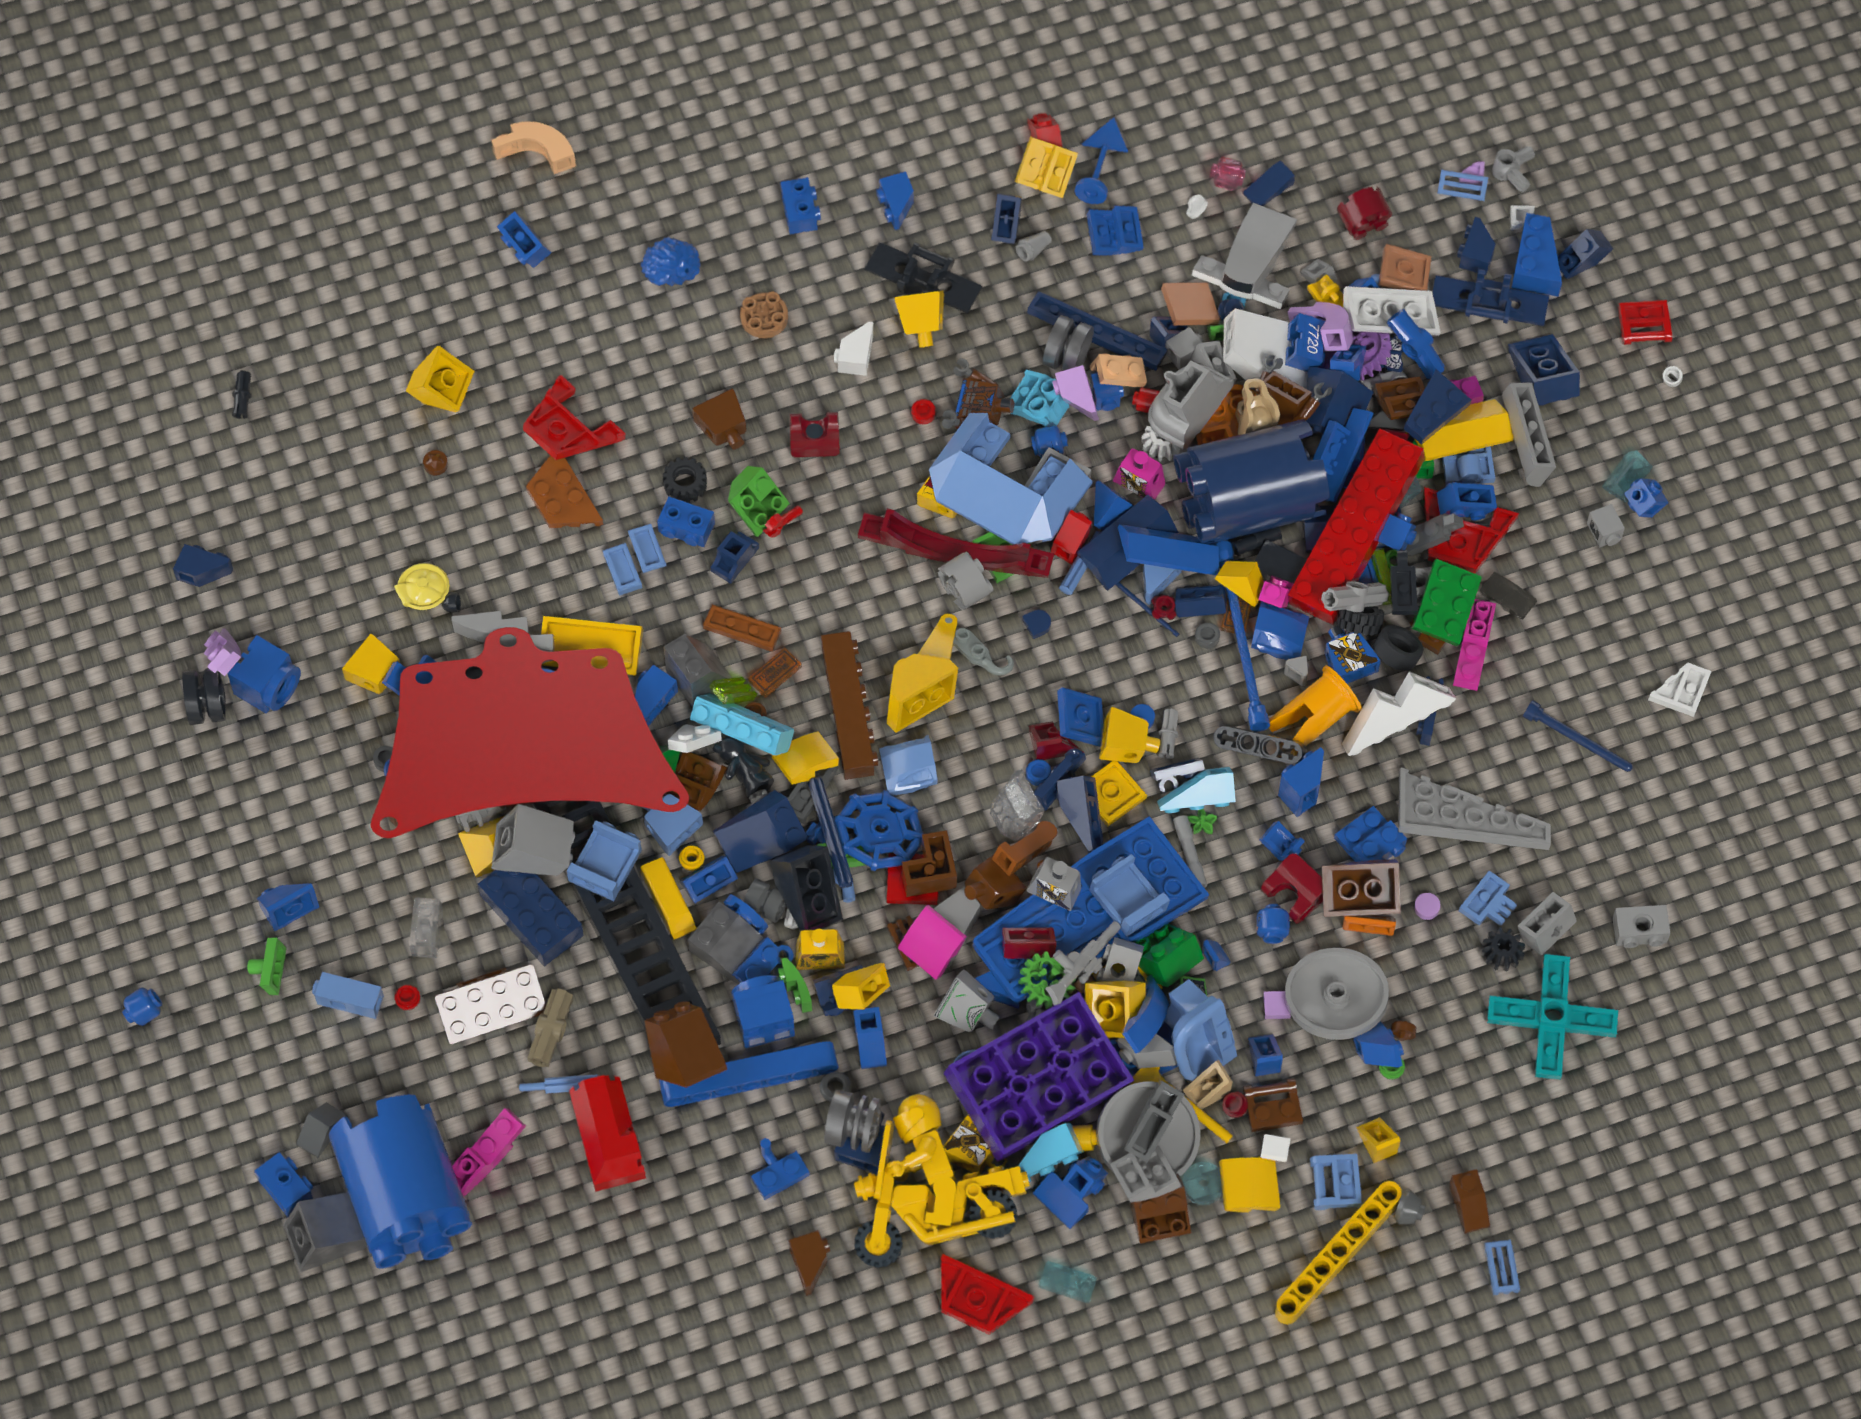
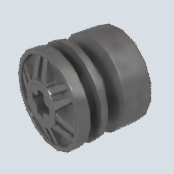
M836 1090L827 1116L824 1136L825 1144L842 1147L849 1136L851 1137V1148L853 1150L858 1148L862 1139V1152L869 1153L880 1128L881 1100L872 1098L868 1108V1096H862L858 1106H855L854 1093Z

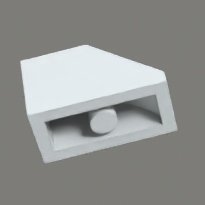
M867 322L841 340L840 349L836 348L834 354V363H838V373L867 376L874 335L873 322Z

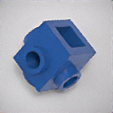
M1639 478L1632 482L1631 488L1624 493L1629 500V507L1639 517L1652 518L1669 503L1662 493L1661 485L1654 479Z
M1088 1156L1081 1161L1076 1160L1070 1165L1067 1170L1069 1173L1062 1183L1076 1196L1083 1199L1092 1193L1096 1195L1105 1185L1103 1180L1108 1172L1102 1168L1099 1161Z

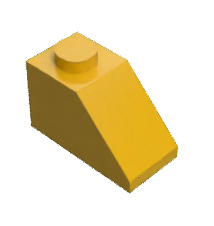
M878 963L846 973L835 982L832 987L838 1008L864 1010L888 989L890 983L885 963Z

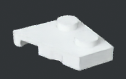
M1687 663L1679 669L1676 675L1669 677L1660 688L1652 691L1648 700L1694 717L1711 671Z
M685 724L668 739L669 750L688 753L722 741L721 731L710 729L708 725L693 726Z

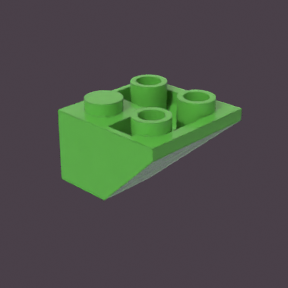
M747 466L731 483L728 501L755 537H758L767 528L765 524L776 513L780 514L790 504L762 467Z

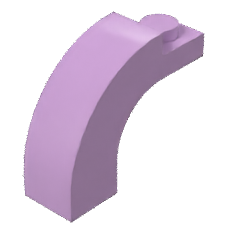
M1316 302L1313 307H1291L1289 309L1288 316L1290 322L1299 313L1325 321L1320 329L1325 351H1344L1350 348L1353 342V334L1348 312L1343 307L1333 303Z

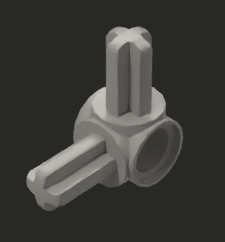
M1526 146L1516 152L1509 149L1498 151L1492 168L1493 176L1499 180H1509L1518 191L1525 192L1530 187V182L1519 170L1521 164L1535 157L1533 148Z

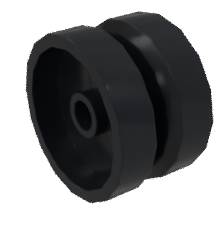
M205 668L202 685L200 675L196 670L183 671V694L189 725L204 723L205 708L211 722L226 721V696L221 673L218 670L214 673L209 668Z

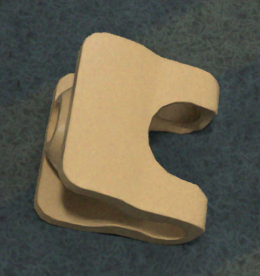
M1258 378L1246 380L1242 389L1243 401L1238 403L1235 412L1239 424L1238 435L1277 426L1280 418L1278 405L1269 395L1264 381ZM1249 388H1257L1260 394L1253 396Z

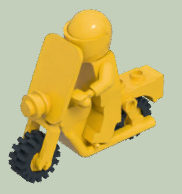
M923 1094L911 1095L902 1101L898 1108L897 1116L893 1118V1121H886L878 1175L868 1173V1176L865 1177L859 1175L858 1181L854 1182L857 1197H863V1200L867 1201L868 1197L873 1196L878 1201L874 1219L864 1223L858 1229L857 1235H855L854 1247L857 1255L864 1263L875 1268L887 1267L900 1256L901 1249L903 1248L902 1236L898 1229L890 1223L892 1207L918 1238L927 1245H934L978 1233L985 1238H1002L1009 1234L1017 1224L1018 1214L1016 1205L1007 1194L1001 1191L989 1190L983 1193L982 1189L990 1187L1004 1188L1010 1192L1012 1197L1027 1194L1025 1188L1030 1187L1027 1172H1021L1020 1166L1004 1170L1003 1166L988 1169L989 1174L979 1176L978 1172L966 1174L963 1176V1181H959L956 1185L954 1182L956 1180L955 1174L940 1135L936 1130L941 1127L939 1107L929 1096ZM894 1124L900 1140H903L905 1144L913 1142L916 1148L915 1152L905 1156L906 1160L901 1162H889ZM923 1169L928 1183L936 1196L932 1194L926 1185L895 1186V1181L903 1182L908 1178L909 1172L913 1171L915 1173ZM968 1196L973 1201L969 1215L971 1222L963 1224Z

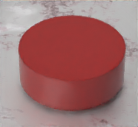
M927 399L916 401L911 408L913 420L923 425L931 423L936 415L935 405Z

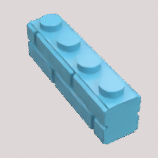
M711 693L696 697L690 720L702 725H708L711 729L719 730L725 735L775 756L788 752L794 734V729L765 716L761 717L756 712L725 699H719L718 696Z

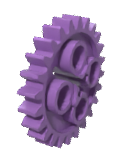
M1352 331V344L1366 346L1360 377L1362 381H1364V375L1366 374L1373 377V370L1381 371L1380 364L1387 365L1386 358L1391 357L1390 350H1392L1389 333ZM1323 346L1325 359L1318 368L1333 370L1330 369V360L1337 351H1325Z

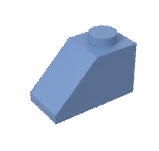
M1144 564L1145 602L1150 605L1152 599L1155 596H1159L1182 570Z

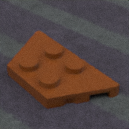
M550 455L526 485L528 494L548 527H580V524L595 523V526L603 525L601 516L565 458L555 460Z

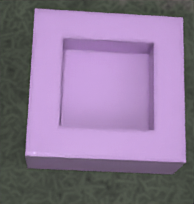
M1268 991L1263 993L1265 1019L1291 1018L1286 1005L1285 991Z

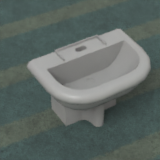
M1191 360L1187 366L1179 369L1176 373L1172 371L1165 372L1164 378L1167 383L1153 400L1148 415V421L1152 430L1161 438L1183 450L1187 449L1196 435L1200 433L1234 386V380L1210 367L1197 364Z

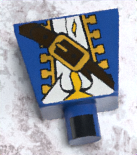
M1334 626L1328 631L1332 639L1326 643L1325 647L1328 666L1336 671L1347 684L1379 672L1381 661L1361 633L1354 634L1352 632L1346 635L1340 626Z

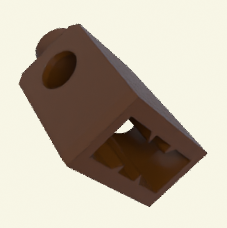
M733 388L692 408L694 422L714 445L719 446L728 442L733 450L743 446L744 440L741 435L746 432V421Z
M993 855L976 866L964 882L966 897L969 900L977 899L983 908L987 910L1015 905L1027 889L1015 873L1008 876L992 860Z

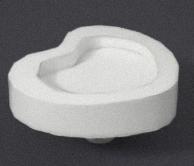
M1201 195L1191 197L1188 201L1187 216L1191 219L1200 216L1207 207V200Z

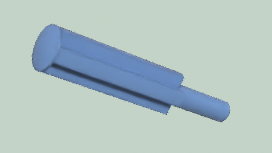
M1096 531L1091 540H1093L1101 532ZM1077 556L1059 586V589L1064 594L1072 595L1087 569L1086 564L1079 556Z
M598 1075L545 1078V1082L520 1084L519 1090L521 1092L545 1090L547 1094L569 1092V1089L574 1087L576 1091L580 1088L578 1083Z

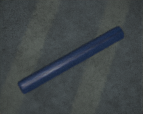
M820 777L811 778L808 783L838 884L841 888H849L852 886L853 878L823 780Z

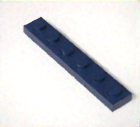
M1038 291L1028 306V314L1052 325L1062 315L1074 320V329L1081 322L1093 326L1092 343L1121 356L1130 355L1142 358L1144 366L1154 371H1157L1167 355L1168 349Z

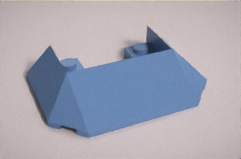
M969 413L929 468L936 502L1013 545L1023 542L1030 543L1039 540L1045 542L1052 540L1062 527L1070 510H1074L1089 489L1092 480L1071 459L1065 464L1050 456L1029 487L1023 486L990 467L1011 438L1010 433L990 423L988 413Z

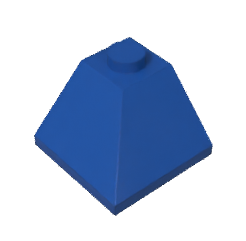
M311 883L279 885L276 888L265 890L257 898L261 910L274 931L319 908L315 890Z

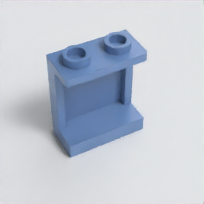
M595 821L593 832L576 863L571 862L567 869L568 881L614 901L642 851L641 841L633 833L618 831L615 826L608 822L601 823Z
M1132 854L1126 858L1124 856L1118 858L1107 871L1100 870L1092 877L1089 889L1113 921L1120 924L1121 931L1126 937L1165 912L1170 902L1164 892L1159 895L1134 864L1135 857Z

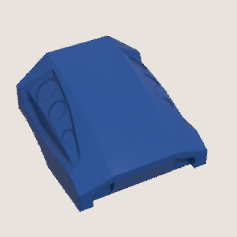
M1261 601L1251 648L1284 660L1300 657L1309 616Z

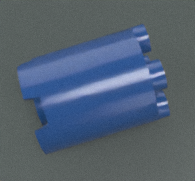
M399 1095L376 1101L378 1116L354 1128L348 1117L340 1119L330 1130L329 1139L376 1268L384 1269L401 1263L407 1254L421 1251L424 1260L438 1259L453 1250L450 1237L465 1232L472 1226L430 1104H425L424 1109H422L416 1095Z

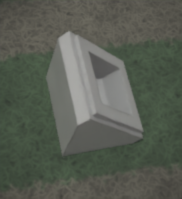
M1307 656L1288 659L1285 662L1284 674L1301 686H1305L1307 682Z

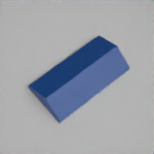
M1121 524L1118 526L1127 562L1217 575L1219 572V546L1209 541L1201 543L1197 536Z

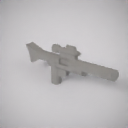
M1112 922L1096 941L1091 940L1080 953L1073 951L1065 955L1060 950L1054 953L1053 958L1065 968L1063 978L1057 984L1046 987L1054 1005L1062 1002L1066 989L1082 971L1084 974H1081L1078 979L1081 983H1086L1088 977L1093 972L1097 973L1102 968L1101 963L1103 959H1097L1096 955L1121 929L1118 922Z

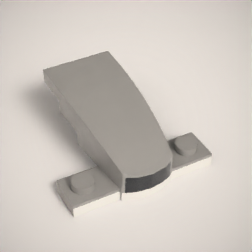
M1253 203L1235 237L1226 264L1202 255L1193 269L1192 276L1218 285L1234 296L1255 299L1281 309L1288 298L1290 289L1278 283L1268 281L1265 278L1275 267L1276 260L1285 248L1287 239L1296 226L1297 219Z

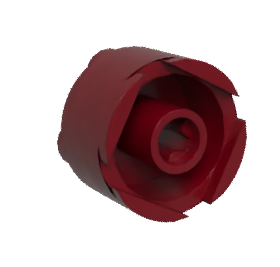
M1373 187L1361 189L1348 196L1349 202L1344 205L1342 201L1337 207V211L1349 235L1353 236L1355 240L1364 238L1367 232L1373 229L1376 231L1385 229L1389 225L1387 221L1392 216V211L1379 187L1376 190Z

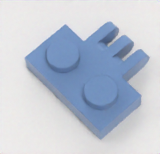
M1488 871L1460 906L1459 912L1479 926L1486 917L1498 925H1502L1505 922L1503 917L1508 918L1511 914L1508 909L1514 910L1517 905L1504 895L1509 889L1510 884L1491 871Z

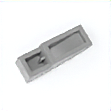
M501 611L451 616L454 632L485 643L486 637L491 632L500 628L516 627L529 633L527 617L502 619ZM506 634L500 638L499 642L503 646H514L517 643V639L511 634Z

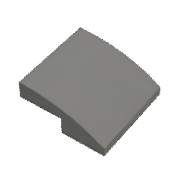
M1159 1146L1156 1147L1147 1163L1129 1153L1109 1164L1130 1202L1152 1199L1181 1187L1178 1178Z

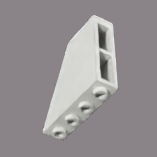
M1236 308L1224 319L1223 361L1245 380L1259 379L1262 371H1266L1264 359L1269 355H1275L1273 365L1277 358H1282L1283 366L1280 369H1274V371L1307 389L1308 372L1285 365L1286 348L1288 346L1291 347V341L1287 340L1288 324L1290 322Z

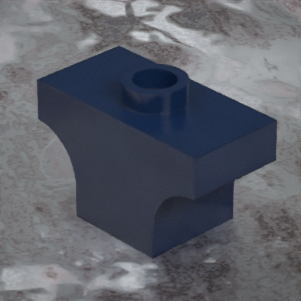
M731 531L717 548L716 559L710 567L711 572L731 584L757 552L759 543L740 531L737 534Z

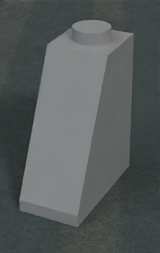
M964 886L933 909L968 937L980 915V903L977 899L969 900L966 897ZM957 955L951 958L947 968L953 964Z

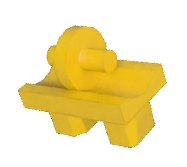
M1328 275L1307 286V290L1316 302L1333 303L1343 307L1344 294L1340 291V286L1334 283Z

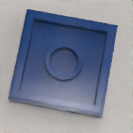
M1064 687L1057 690L1060 736L1100 747L1104 727L1102 698Z

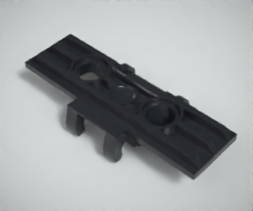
M879 242L865 267V271L896 283L898 292L905 295L940 291L939 285L948 283L952 288L950 291L944 292V304L967 314L982 289V285L950 272L955 262L954 258L943 257L920 247V244L916 242L908 254ZM916 256L938 264L943 268H935L933 273L925 271L918 267ZM897 266H906L903 274L895 270Z

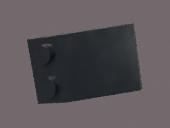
M807 845L770 861L775 885L800 932L803 930L822 929L843 920L828 847Z

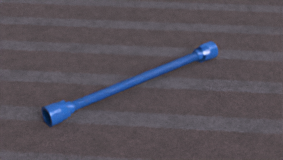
M1228 541L1216 543L1219 546L1220 569L1226 561H1233L1234 559L1232 544ZM1226 588L1249 694V725L1252 731L1261 732L1270 727V722L1265 705H1262L1259 701L1238 596Z

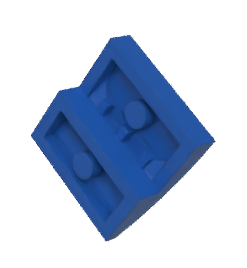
M1114 206L1112 211L1089 209L1086 215L1093 255H1117L1143 250L1144 246L1137 207Z

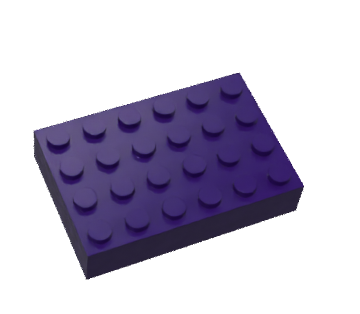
M1080 992L950 1064L943 1073L997 1162L1038 1140L1043 1133L1073 1120L1108 1100L1116 1092L1129 1086L1134 1081Z

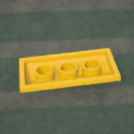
M1496 399L1470 404V406L1422 445L1416 439L1415 441L1419 447L1424 449V461H1429L1511 442L1514 437L1508 412Z

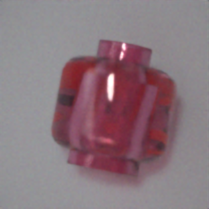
M1221 157L1217 164L1212 163L1209 177L1213 178L1215 187L1234 191L1238 186H1242L1246 168H1243L1239 160Z

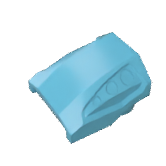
M1026 370L1024 378L1010 397L1014 400V411L1011 414L1042 424L1045 427L1058 425L1069 408V404L1063 401L1061 394L1056 395L1052 382L1056 379H1052L1046 374Z

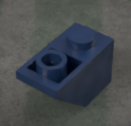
M1475 217L1473 224L1467 225L1464 238L1467 239L1466 244H1461L1458 250L1457 257L1461 258L1459 268L1478 273V269L1486 270V276L1493 259L1496 244L1481 219Z
M1586 229L1558 256L1559 268L1566 279H1569L1600 263L1614 248L1601 231Z
M184 544L173 567L176 580L201 587L232 574L233 567L230 558L223 553H211L201 546Z

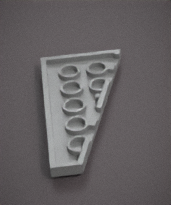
M1400 768L1398 832L1549 850L1551 845V824L1523 813L1516 815L1506 811V807L1496 804L1495 807L1483 802L1484 799L1449 785L1440 786L1430 782L1431 778L1422 775L1419 778L1409 774L1408 769Z

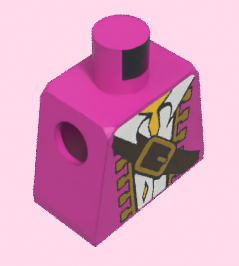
M1134 448L1130 450L1120 464L1113 479L1115 483L1144 498L1146 495H1150L1154 500L1165 486L1161 463L1149 457L1146 452L1138 451Z

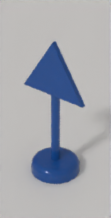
M1114 117L1082 143V146L1101 148L1093 178L1086 177L1080 179L1075 187L1076 196L1085 203L1101 204L1107 198V186L1098 180L1107 149L1128 153Z

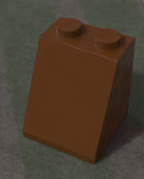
M680 1002L674 1005L675 1008L668 1011H658L654 1013V1017L644 1020L656 1079L687 1088L727 1070L725 1060L701 1007L692 1005L689 1002Z

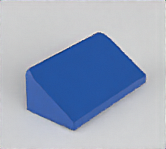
M721 856L679 881L695 904L737 880L738 877L728 858Z
M1053 1171L1047 1175L1033 1192V1195L1069 1229L1077 1224L1089 1211V1206L1066 1187Z

